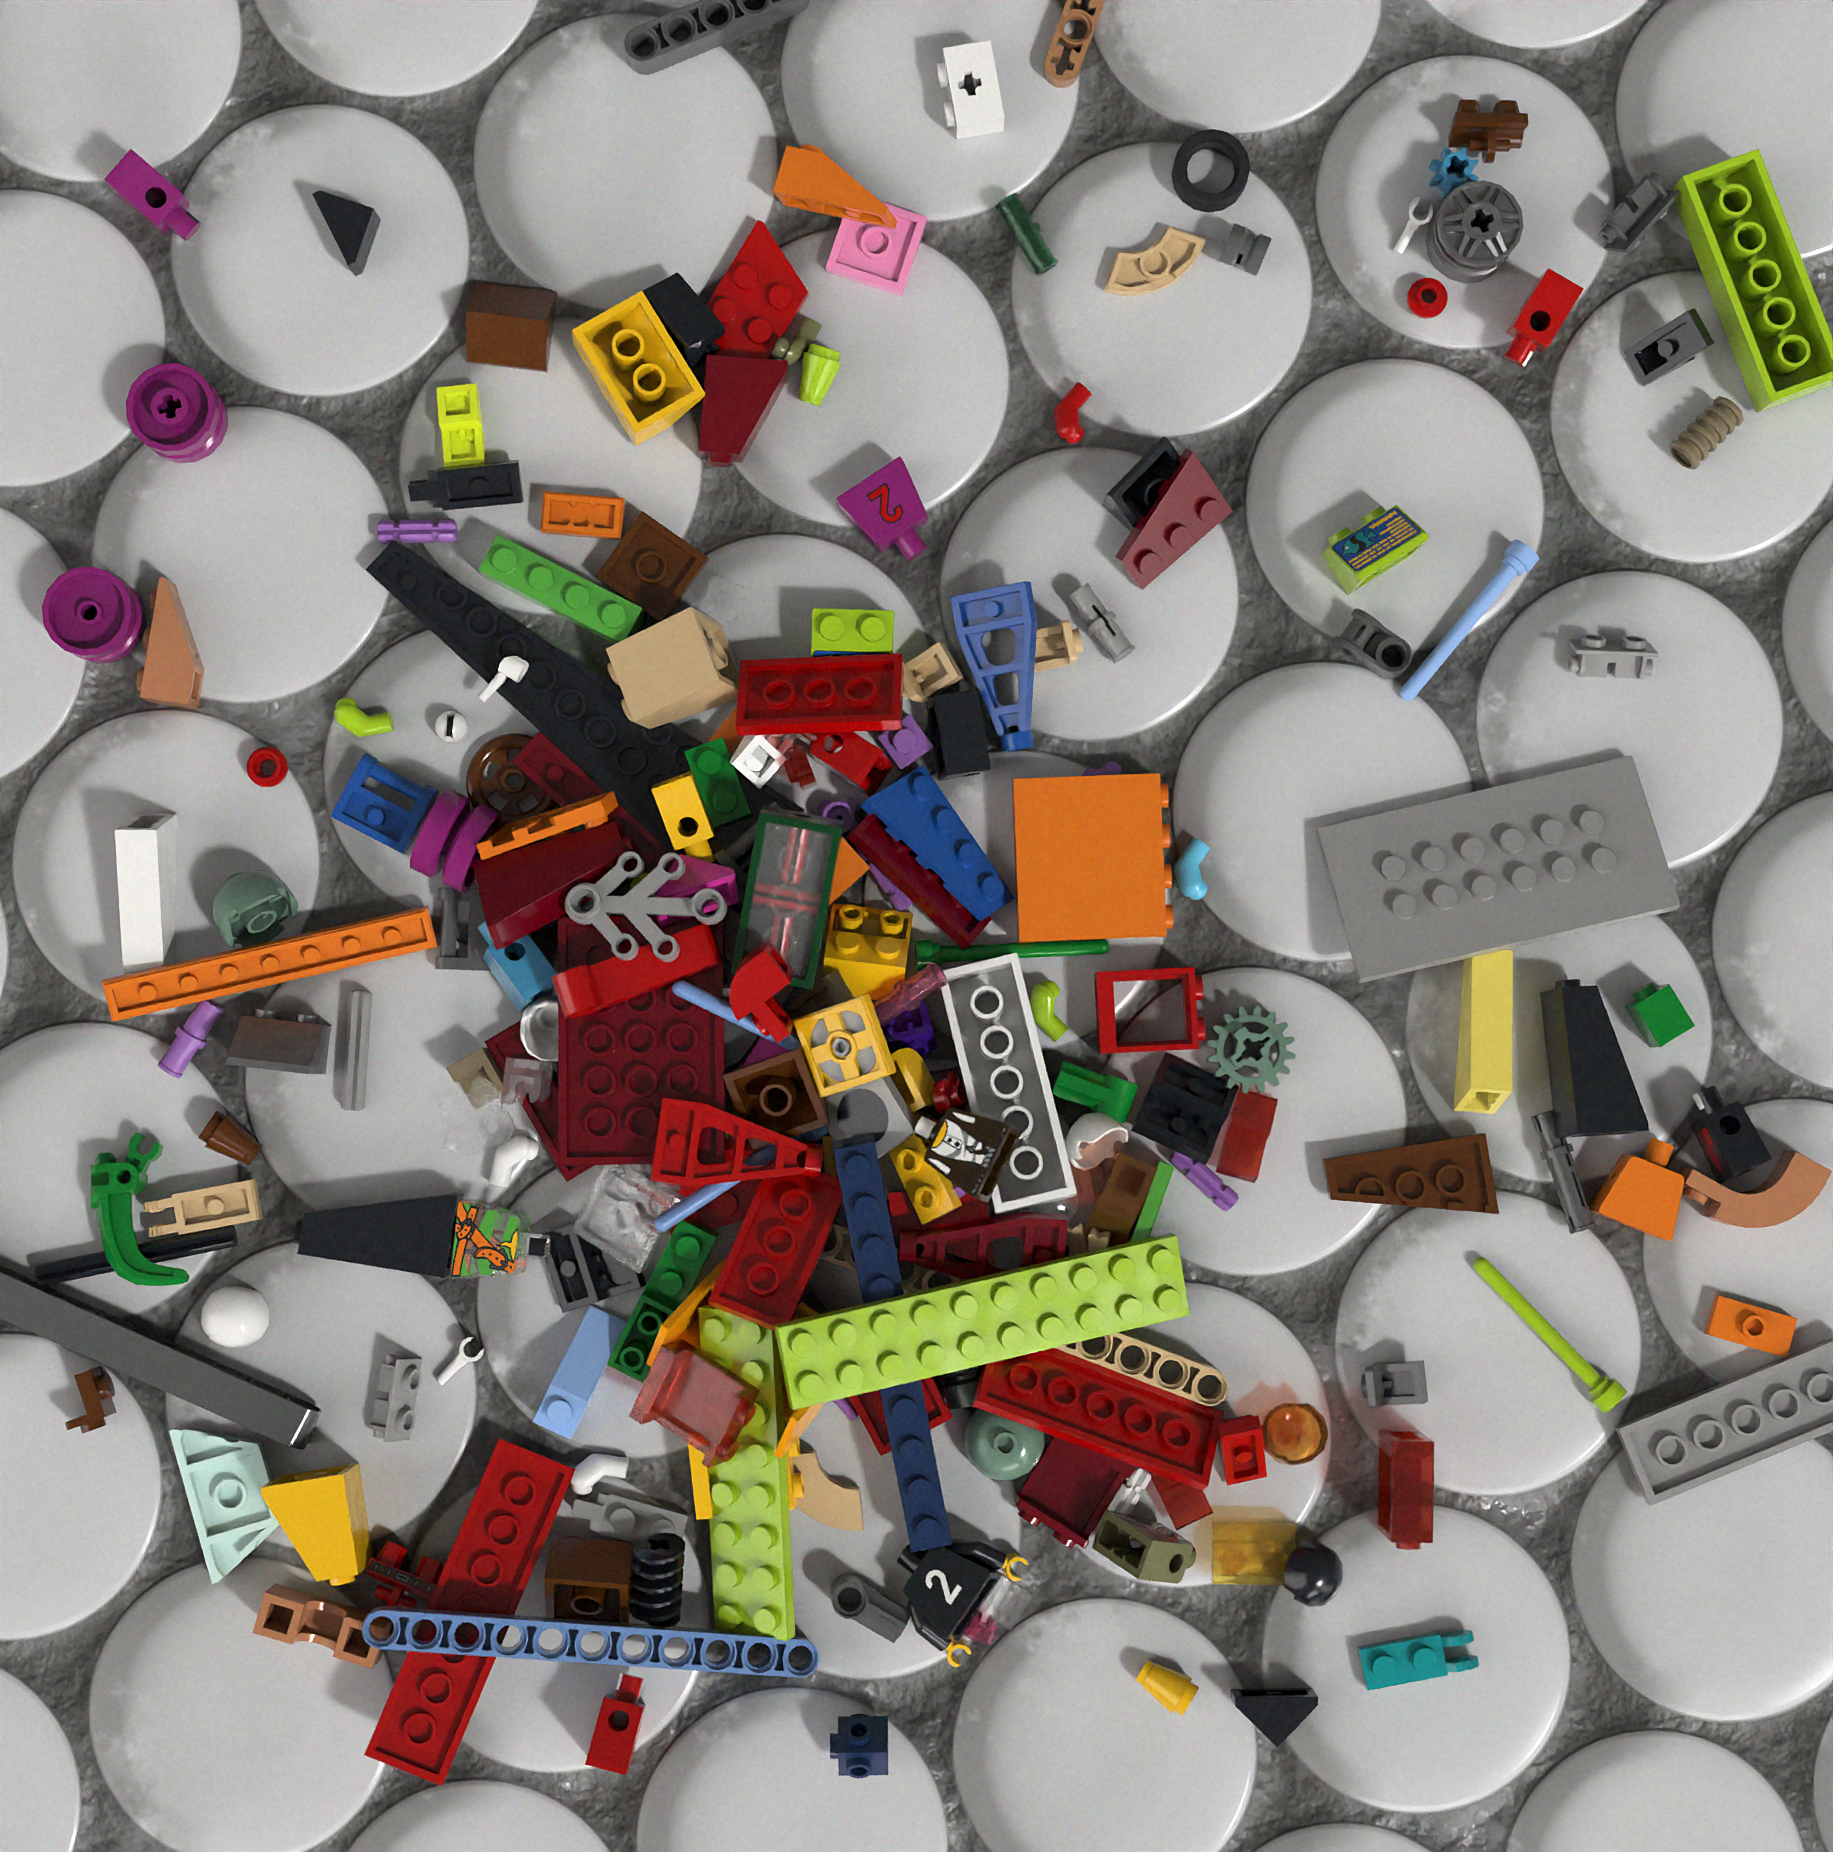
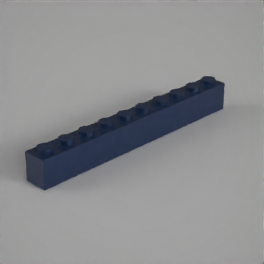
M873 1133L832 1141L863 1304L904 1295ZM921 1380L880 1389L911 1552L951 1545L952 1541Z

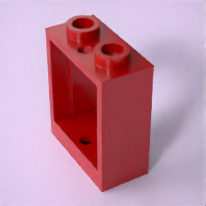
M1195 967L1094 973L1098 1054L1199 1049V1041H1205L1204 1016H1197L1196 1000H1203L1202 976H1195ZM1181 979L1184 1040L1116 1042L1113 982Z

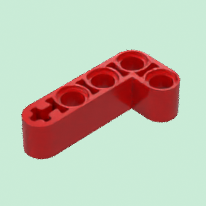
M701 924L671 935L680 946L678 957L671 962H663L658 959L653 952V946L649 943L639 947L638 954L632 960L623 961L615 956L591 966L582 965L551 977L565 1018L575 1019L723 963L710 926ZM664 942L660 946L659 952L661 955H668L672 952V942Z

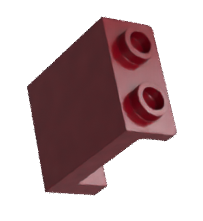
M1052 1436L1039 1462L1033 1467L1014 1498L1015 1505L1020 1508L1017 1514L1036 1527L1041 1522L1055 1530L1052 1536L1065 1546L1073 1549L1078 1544L1086 1549L1090 1542L1089 1537L1104 1514L1105 1509L1109 1506L1125 1478L1131 1477L1136 1466Z

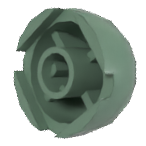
M263 870L238 872L229 876L216 894L212 907L213 920L229 947L235 949L234 944H241L242 947L268 942L278 936L285 929L280 923L287 918L288 914L292 919L297 914L298 902L288 886L279 877Z
M979 1408L969 1415L964 1428V1449L970 1463L981 1474L996 1480H1014L1029 1473L1039 1462L1045 1447L1044 1432Z

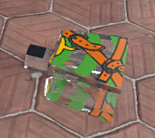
M475 1199L458 1200L450 1278L463 1279L524 1273L527 1258L547 1260L550 1252V1235L529 1233L531 1219L528 1214Z

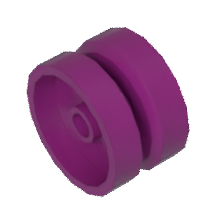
M178 363L159 364L144 371L131 385L126 399L128 423L134 435L160 457L176 463L197 462L211 455L223 442L228 428L227 407L220 393L193 368Z
M92 566L73 568L58 576L47 589L42 604L43 625L51 640L66 652L97 664L116 662L131 654L142 641L147 625L145 606L138 592L109 571Z
M447 788L434 803L419 832L410 858V868L430 878L437 875L443 869V884L462 893L467 892L476 880L472 862L481 860L476 844L500 828L502 813L483 804L470 811L469 798Z

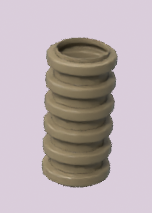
M1716 397L1713 405L1707 406L1704 414H1699L1696 417V423H1690L1687 431L1681 432L1678 440H1673L1670 443L1669 448L1675 460L1685 468L1697 469L1700 461L1708 458V452H1714L1717 448V443H1723L1726 435L1732 434L1735 426H1740L1743 423L1744 419L1740 408L1728 398Z

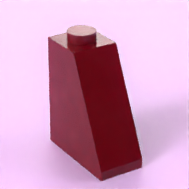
M707 355L699 452L702 459L708 460L709 465L731 467L732 462L743 461L789 379L788 361Z

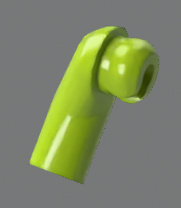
M349 697L341 698L335 704L334 717L337 723L357 737L394 731L390 712L366 715L358 708L356 701Z
M1043 980L1032 989L1030 1006L1034 1022L1056 1042L1069 1028L1054 1014L1055 998L1059 995L1058 985L1052 980Z

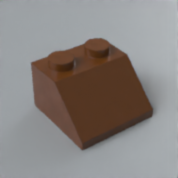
M552 1536L544 1577L546 1617L630 1623L629 1607L631 1603L630 1591L633 1588L631 1576L634 1574L632 1570L634 1543L614 1539L602 1541L582 1539L576 1536Z

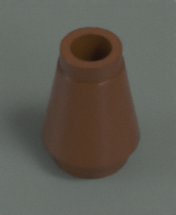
M218 1111L215 1112L198 1137V1139L206 1143L205 1148L239 1162H244L248 1166L263 1146L231 1115L227 1113L224 1116Z

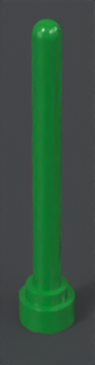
M915 939L916 972L933 971V967H941V962L981 961L1017 953L1019 959L1101 955L1109 951L1110 945L1106 939L976 944L962 950L958 945L940 946V942L932 943L931 939Z

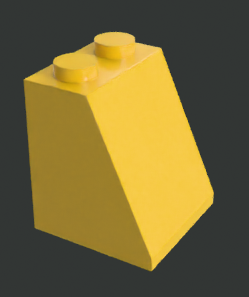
M359 1463L280 1475L260 1487L262 1498L316 1581L329 1579L331 1586L354 1582L355 1576L363 1574V1570L367 1567L370 1558H373Z

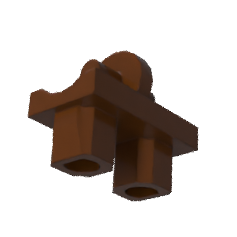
M1461 99L1452 121L1448 136L1449 148L1465 147L1468 148V151H1482L1483 163H1493L1496 152H1509L1510 149L1521 148L1524 130L1528 126V113L1519 112L1516 100H1501L1495 103L1493 113L1480 112V103L1476 100Z

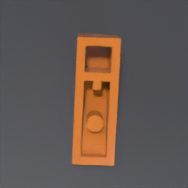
M802 144L801 148L786 145L773 189L774 194L784 206L896 229L897 220L888 207L825 155L822 149L809 144Z

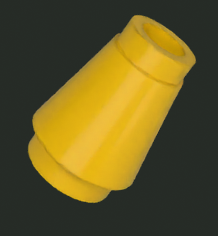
M1148 1659L1135 1680L1171 1714L1175 1711L1182 1716L1199 1689L1197 1685L1191 1682L1192 1677L1153 1663Z

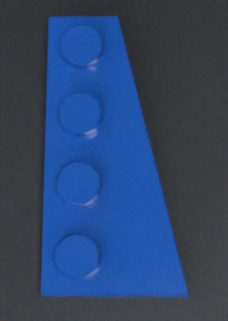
M924 765L874 794L860 805L869 815L874 813L887 825L885 831L896 841L901 839L917 854L915 860L926 870L930 868L944 880L943 887L980 922L1015 899Z

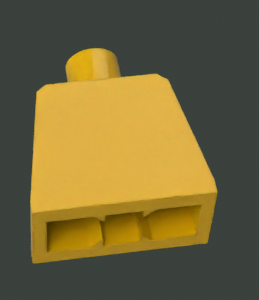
M692 771L654 784L651 790L674 850L684 848L686 855L710 863L715 861L707 840L714 837V830ZM684 817H692L697 828L692 832H685L680 820Z

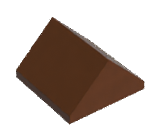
M477 282L466 309L467 362L547 372L558 293Z
M801 1047L771 1056L722 1075L737 1113L742 1119L789 1138L830 1124L826 1097L820 1098ZM748 1138L753 1151L772 1144L767 1141Z

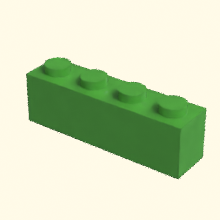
M498 534L479 568V572L485 579L613 644L637 634L646 618L643 608Z

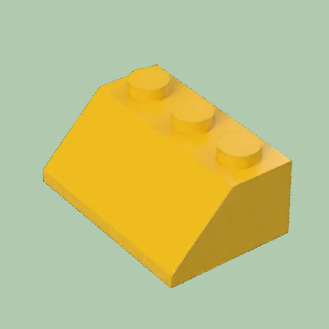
M643 291L636 293L572 330L573 346L635 447L671 427L705 397L704 390Z

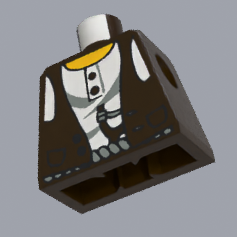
M951 1107L946 1110L942 1121L928 1114L923 1115L918 1121L914 1132L916 1137L930 1144L924 1155L926 1163L971 1197L987 1203L1022 1133L1021 1130L1004 1122Z

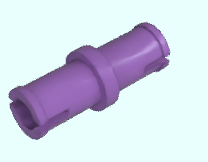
M212 999L198 1002L184 1026L179 1025L175 1031L177 1037L162 1060L159 1061V1068L171 1076L181 1078L183 1071L196 1051L203 1049L206 1045L207 1040L205 1037L220 1014L223 1013V1007Z

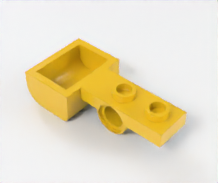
M899 1049L891 1054L897 1072L889 1076L918 1122L920 1120L918 1113L934 1105L932 1097L934 1081L924 1060L914 1049ZM914 1134L888 1153L922 1225L962 1206L956 1191L953 1189L951 1181L924 1161V1155L930 1144Z

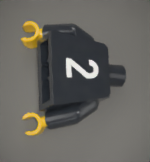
M952 1539L951 1545L931 1548L927 1553L922 1550L911 1552L910 1544H908L900 1553L897 1563L912 1574L903 1588V1593L909 1599L907 1609L915 1631L939 1651L946 1650L950 1665L958 1667L961 1665L960 1660L952 1652L955 1649L962 1648L971 1655L969 1643L961 1636L1003 1576L996 1570L1002 1568L1004 1574L1011 1580L1020 1581L1022 1579L1020 1576L1010 1573V1566L1015 1561H1021L1025 1565H1028V1562L1017 1553L1006 1555L1005 1551L980 1540Z

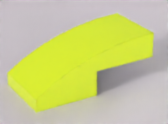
M477 384L437 387L438 420L442 431L444 467L486 463L482 414Z

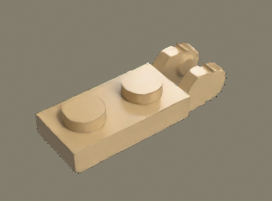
M256 1179L172 1194V1198L143 1203L144 1212L150 1213L174 1207L176 1223H161L147 1228L148 1237L175 1232L181 1235L263 1219Z

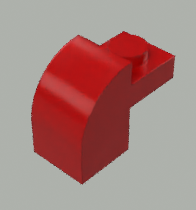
M769 939L748 953L738 964L729 990V1002L732 1012L738 1021L752 1012L754 1014L752 1020L757 1029L766 1037L771 1035L778 1044L791 1034L793 1021L773 995L791 983L794 970Z

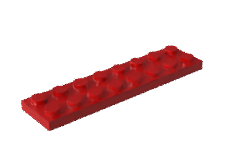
M498 1438L426 1609L514 1615L575 1469ZM422 1619L415 1637L421 1641L432 1639L437 1632L435 1624L431 1620ZM465 1622L458 1625L454 1635L460 1643L470 1644L477 1639L479 1630L473 1623ZM510 1625L502 1627L497 1633L496 1638L501 1645ZM408 1651L364 1755L443 1786L496 1657Z

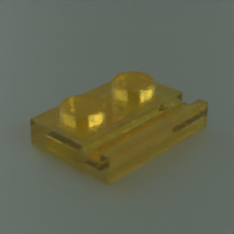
M1212 1521L1211 1581L1213 1584L1283 1585L1286 1563L1292 1551L1296 1548L1295 1523Z

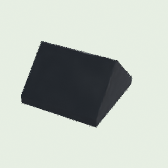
M1163 436L1106 494L1103 506L1130 532L1140 517L1149 513L1160 496L1157 491L1165 479L1168 481L1171 479L1181 464L1178 461L1180 455L1168 438Z

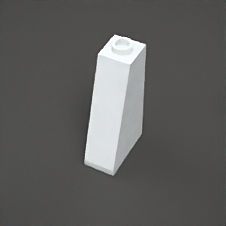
M136 813L115 829L123 974L164 966L175 961L177 814Z

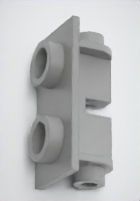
M1586 634L1581 636V640H1568V644L1577 654V656H1570L1568 669L1569 672H1576L1577 677H1606L1608 663H1614L1612 674L1614 678L1643 679L1644 675H1651L1653 671L1652 659H1647V657H1658V652L1642 637L1624 636L1621 641H1606V638L1603 636Z
M386 1354L385 1362H380L377 1391L389 1393L388 1400L375 1399L372 1422L370 1424V1428L374 1429L373 1437L382 1438L384 1442L410 1440V1433L415 1424L414 1408L416 1395L422 1380L420 1371L422 1358L402 1359V1356Z

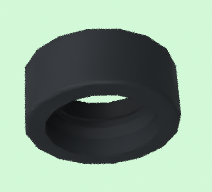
M1216 129L1198 131L1185 139L1176 153L1171 173L1174 190L1181 201L1194 210L1207 213L1222 211L1234 204L1245 189L1250 172L1248 153L1240 140L1228 132ZM1214 149L1221 151L1233 163V181L1228 188L1220 193L1210 194L1201 192L1188 179V162L1200 150Z

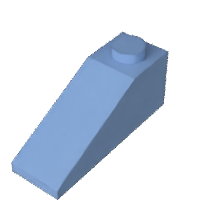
M590 1305L533 1420L534 1423L568 1439H571L576 1434L608 1366L607 1363L628 1323L627 1321Z

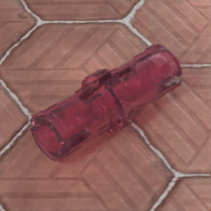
M930 963L926 968L908 980L900 979L893 985L892 991L875 1001L873 1006L880 1026L884 1027L888 1022L906 1010H915L920 1006L921 1000L939 988L944 987L947 984V979L942 969L937 964Z

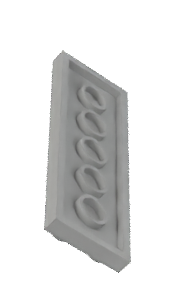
M1833 1338L1616 1426L1615 1429L1646 1503L1650 1506L1833 1431Z

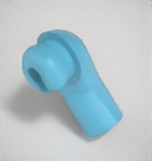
M1193 837L1176 862L1174 873L1180 892L1192 900H1199L1205 896L1208 888L1207 883L1202 880L1199 864L1210 850V847Z

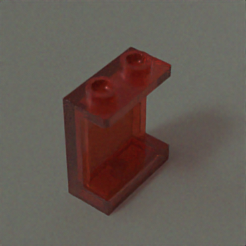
M681 1338L661 1345L629 1417L641 1425L653 1420L705 1454L702 1464L707 1468H711L723 1462H729L736 1454L740 1446V1441L737 1439L742 1428L752 1420L756 1413L757 1406L754 1403L760 1390Z

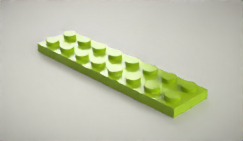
M705 1305L698 1309L705 1439L711 1482V1498L714 1508V1517L709 1519L715 1629L774 1637L776 1640L788 1641L795 1637L787 1458L786 1453L781 1459L774 1455L785 1431L782 1363L776 1331L710 1305Z

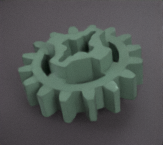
M1243 1006L1237 1007V1018L1234 1019L1230 1014L1224 1013L1222 1018L1226 1025L1224 1027L1218 1025L1211 1027V1030L1218 1036L1216 1040L1206 1041L1207 1046L1215 1048V1054L1210 1055L1206 1059L1207 1062L1218 1063L1219 1067L1213 1073L1215 1077H1220L1224 1074L1228 1076L1225 1087L1232 1088L1238 1082L1240 1083L1241 1093L1247 1094L1250 1085L1254 1084L1256 1091L1263 1093L1265 1090L1264 1082L1268 1081L1272 1086L1276 1087L1279 1085L1276 1074L1278 1072L1282 1074L1290 1073L1289 1068L1284 1065L1285 1059H1295L1296 1054L1287 1051L1286 1045L1295 1042L1294 1037H1284L1282 1034L1288 1027L1287 1022L1277 1025L1273 1023L1276 1012L1270 1011L1265 1017H1262L1260 1006H1254L1251 1015H1247ZM1254 1022L1266 1027V1029L1259 1034L1251 1033L1242 1023ZM1229 1034L1233 1045L1231 1054L1225 1058L1224 1044ZM1265 1038L1259 1044L1260 1047L1255 1051L1258 1056L1256 1060L1253 1057H1245L1236 1061L1246 1049L1243 1043L1245 1040L1252 1043L1262 1041ZM1276 1042L1277 1055L1272 1065L1268 1058L1270 1045ZM1242 1066H1249L1259 1076L1245 1077L1236 1073L1235 1070Z

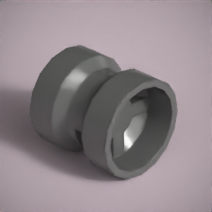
M1234 223L1219 261L1230 266L1237 263L1243 266L1245 272L1257 276L1272 238L1263 234L1256 236L1248 234L1246 227Z

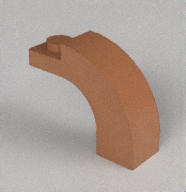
M1788 1150L1783 1151L1772 1173L1765 1182L1745 1192L1732 1191L1694 1169L1681 1168L1679 1172L1685 1178L1683 1186L1685 1187L1684 1196L1704 1206L1707 1201H1710L1702 1216L1722 1224L1743 1228L1769 1227L1794 1218L1813 1203L1832 1173L1831 1170L1799 1152Z

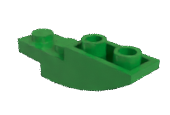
M688 1217L677 1224L607 1363L608 1366L644 1383L652 1368L646 1363L660 1327L689 1296L719 1233Z

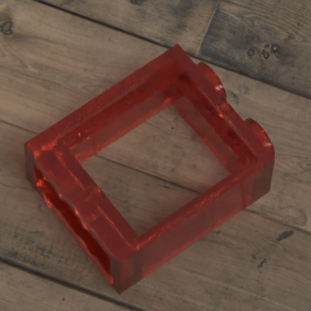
M1379 1430L1377 1529L1390 1542H1396V1548L1406 1550L1421 1549V1543H1433L1434 1441L1420 1431Z

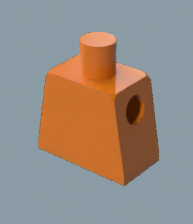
M1650 1138L1642 1159L1634 1155L1622 1154L1591 1203L1589 1210L1656 1238L1671 1241L1674 1235L1685 1181L1683 1175L1666 1169L1674 1146L1658 1139Z

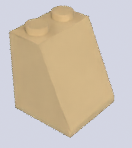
M689 607L606 648L611 661L607 665L608 671L613 681L620 685L624 699L621 700V705L625 715L631 722H635L648 729L737 700L740 671L722 625L693 607Z

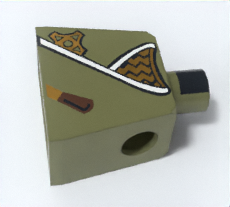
M1105 1509L1091 1547L1135 1578L1146 1581L1179 1583L1183 1578L1185 1570L1192 1567L1196 1560V1550L1192 1543L1163 1524ZM1130 1541L1140 1542L1143 1545L1132 1547Z

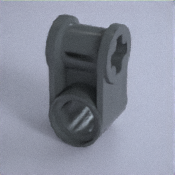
M1355 608L1351 613L1353 619L1341 636H1335L1331 641L1333 646L1345 656L1361 663L1381 678L1394 679L1399 677L1412 660L1410 645L1404 639L1384 627L1372 615ZM1360 629L1363 630L1357 641H1353ZM1387 649L1397 651L1401 657V665L1398 667L1387 666L1381 658L1382 651Z

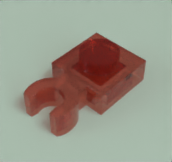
M802 743L788 748L787 752L790 759L785 760L783 764L790 783L799 782L802 791L817 786Z

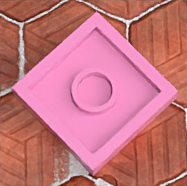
M882 202L897 220L896 229L842 218L826 265V271L902 296L927 224V217Z

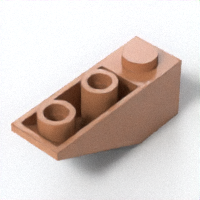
M159 577L158 587H153L150 595V610L154 612L151 627H147L144 632L143 649L147 651L145 667H140L137 674V690L140 691V698L151 703L198 709L204 667L176 584L164 577Z

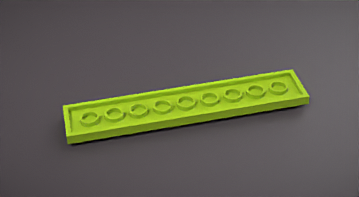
M1168 1233L775 1324L789 1406L792 1410L1189 1316L1190 1311L1177 1235Z

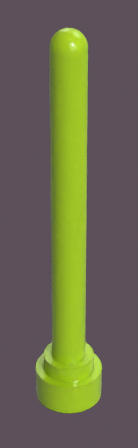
M1478 1257L1474 1260V1270L1590 1387L1588 1392L1593 1396L1591 1401L1603 1413L1611 1410L1621 1401L1627 1390L1615 1378L1610 1380L1606 1375L1601 1376L1486 1258Z

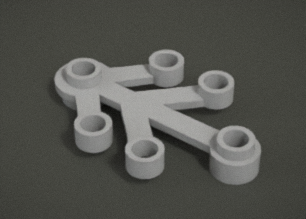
M632 851L623 853L619 857L617 865L597 883H581L574 886L568 892L565 899V909L568 916L581 925L593 924L609 941L614 955L623 961L635 958L639 951V945L631 935L622 934L606 913L624 914L653 946L655 956L663 962H671L678 957L680 946L672 936L665 935L648 915L695 916L701 923L713 925L720 922L727 911L725 899L719 892L709 888L698 891L693 898L650 897L668 880H677L684 875L686 870L685 862L676 853L663 855L659 860L658 866L625 896L609 895L626 878L635 879L644 872L645 864L643 859ZM636 859L638 862L637 868L631 872L625 871L624 865L626 861ZM671 860H677L679 862L678 869L673 873L666 872V864ZM586 898L593 899V907L589 911H581V902ZM709 902H715L718 906L717 911L713 915H705L703 911L704 906ZM625 940L631 941V950L626 954L619 953V944ZM664 942H672L673 950L668 955H661L659 952L660 946Z

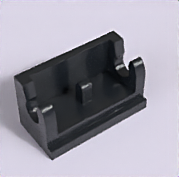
M678 272L643 290L644 295L690 369H693L694 365L707 359V355H714L720 349L718 344L712 341H716L725 334V326Z
M978 690L935 695L929 699L926 704L939 781L979 775L980 772L991 770Z

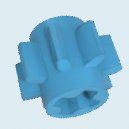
M1445 147L1441 153L1442 161L1433 159L1428 167L1431 171L1436 172V175L1429 182V186L1434 187L1437 185L1438 189L1442 191V199H1445L1448 194L1461 185L1479 180L1476 175L1471 174L1479 161L1478 159L1471 160L1466 155L1465 147L1460 152L1451 153L1448 147ZM1448 168H1450L1452 174L1446 172ZM1458 171H1459V173L1461 174L1460 177H1459V179H1458L1457 175L1455 174V173L1458 172Z

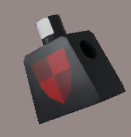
M1715 1085L1692 1095L1703 1116L1691 1124L1692 1129L1717 1183L1722 1184L1772 1159L1739 1101L1725 1106ZM1719 1124H1722L1725 1127L1727 1134L1722 1132V1130L1719 1127Z

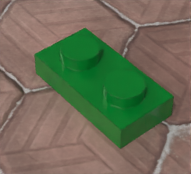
M723 737L684 751L714 829L752 815L736 770L729 763L731 757Z

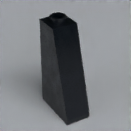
M1580 979L1555 982L1556 988L1541 992L1540 997L1556 1138L1623 1135L1649 1131L1647 1117L1598 986H1581Z
M451 1193L304 1213L303 1220L298 1219L294 1231V1243L299 1244L297 1254L444 1278L451 1273L458 1202H463L464 1194Z

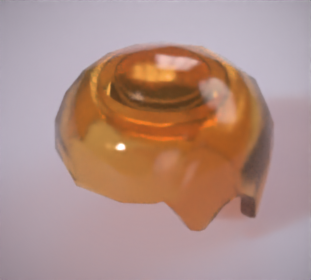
M1283 1403L1275 1406L1263 1418L1261 1425L1264 1450L1278 1463L1285 1465L1305 1464L1312 1461L1325 1449L1328 1438L1325 1418L1314 1406L1308 1403Z

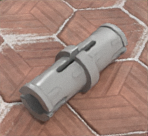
M1089 583L1073 592L1067 599L1073 604L1088 625L1086 631L1090 636H1096L1115 664L1136 648L1114 621L1117 617L1113 611L1108 612L1090 588Z

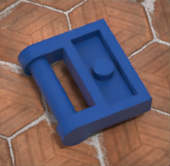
M365 753L357 764L331 817L402 854H406L427 812L434 804L439 791L428 784L423 787L380 765L377 763L378 759ZM370 777L415 800L416 802L411 812L363 788L367 779Z

